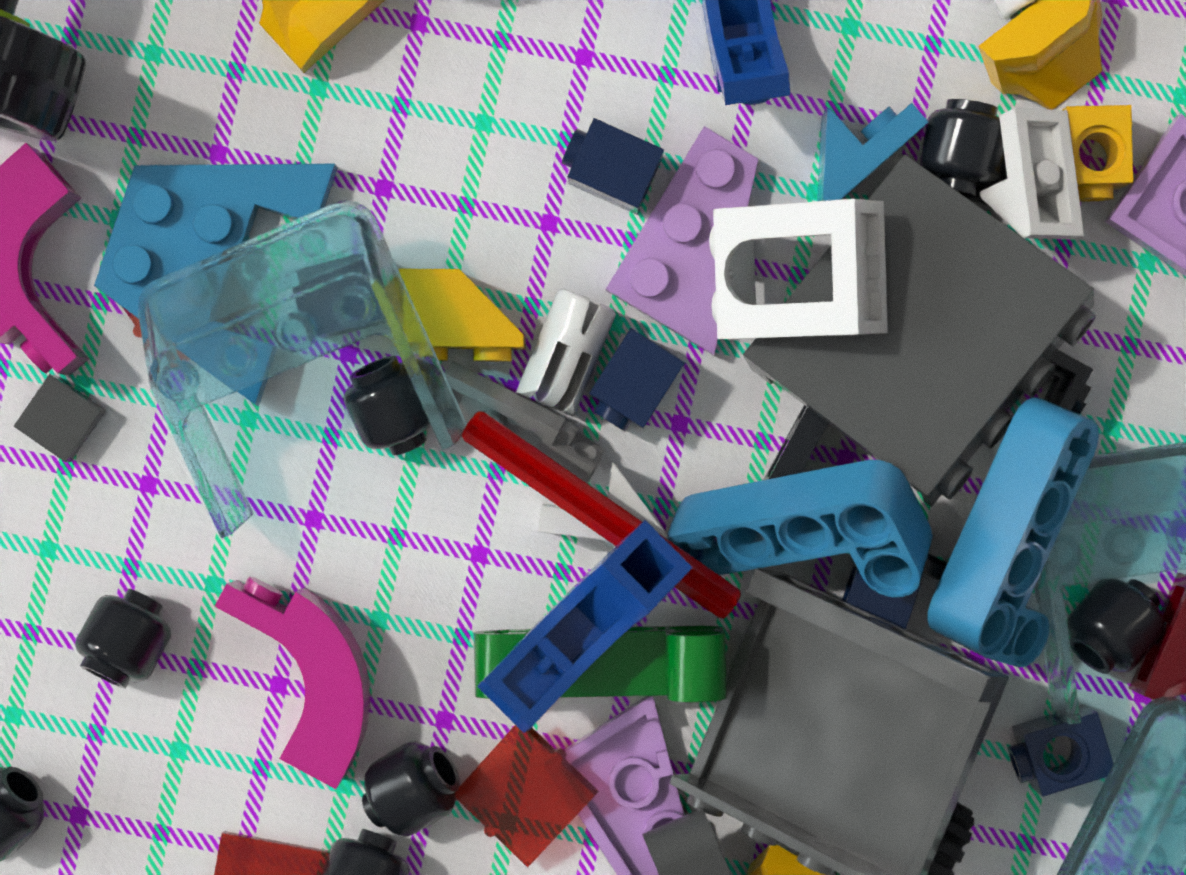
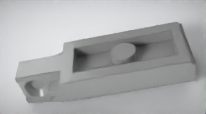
M454 361L446 369L432 400L437 412L432 426L465 442L461 436L465 426L476 412L483 411L587 484L605 449L577 432L578 427L570 421H565L564 417Z

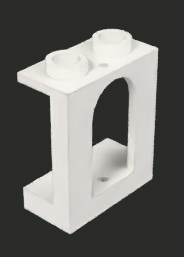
M843 199L713 209L714 226L710 232L709 245L711 254L715 259L716 291L712 297L711 308L713 318L717 324V339L888 333L884 201ZM831 235L833 302L756 305L754 240Z

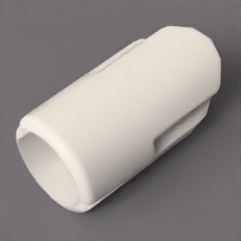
M566 289L558 290L516 393L530 398L537 392L539 403L554 407L559 402L561 412L574 416L615 319V311L606 305L593 302L589 298Z

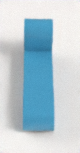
M1036 397L1026 400L1017 409L931 599L927 621L933 631L987 659L1012 666L1026 667L1038 658L1047 643L1050 624L1048 617L1026 605L1095 454L1099 430L1097 424L1092 419Z
M865 460L692 494L685 497L679 504L666 539L718 575L850 553L863 580L872 590L888 597H904L912 594L919 586L933 534L931 526L902 471L889 462Z

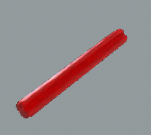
M483 411L476 412L465 426L461 435L465 442L613 545H618L642 523L638 518ZM663 537L693 567L679 581L675 588L718 618H726L737 605L741 597L740 590Z

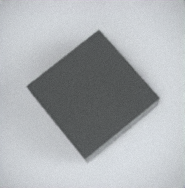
M49 374L13 427L64 462H71L106 410L56 375Z

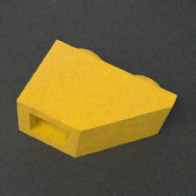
M395 268L394 346L399 349H410L411 361H448V349H474L473 361L510 362L512 361V350H526V337L460 269Z

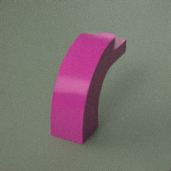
M25 143L0 166V343L10 345L23 334L26 340L20 344V347L41 371L47 373L53 368L58 374L71 376L89 358L40 302L33 284L32 263L35 249L42 235L56 220L82 198L39 150Z
M249 576L245 584L239 580L227 583L214 607L281 643L292 654L303 676L305 686L304 709L298 725L279 759L337 789L344 780L361 747L370 713L369 676L364 657L353 633L329 604L305 587L296 591L289 605L285 606L279 603L283 593L257 578Z

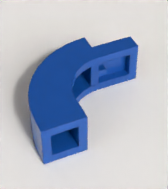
M701 0L718 92L723 94L725 105L738 103L756 105L764 103L771 98L790 96L789 71L777 35L771 0Z
M644 520L596 564L513 647L510 653L477 687L525 733L618 638L648 615L693 567Z

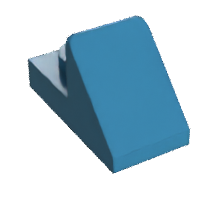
M912 103L898 115L889 106L861 131L868 140L862 145L830 108H827L821 119L817 201L842 200L928 123L927 119Z

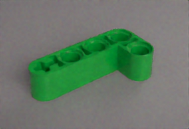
M706 625L631 627L560 698L667 695L668 700L676 702L725 700L727 698L725 631L720 626ZM502 629L474 632L475 697L489 699L477 685L510 653L513 647L531 629Z

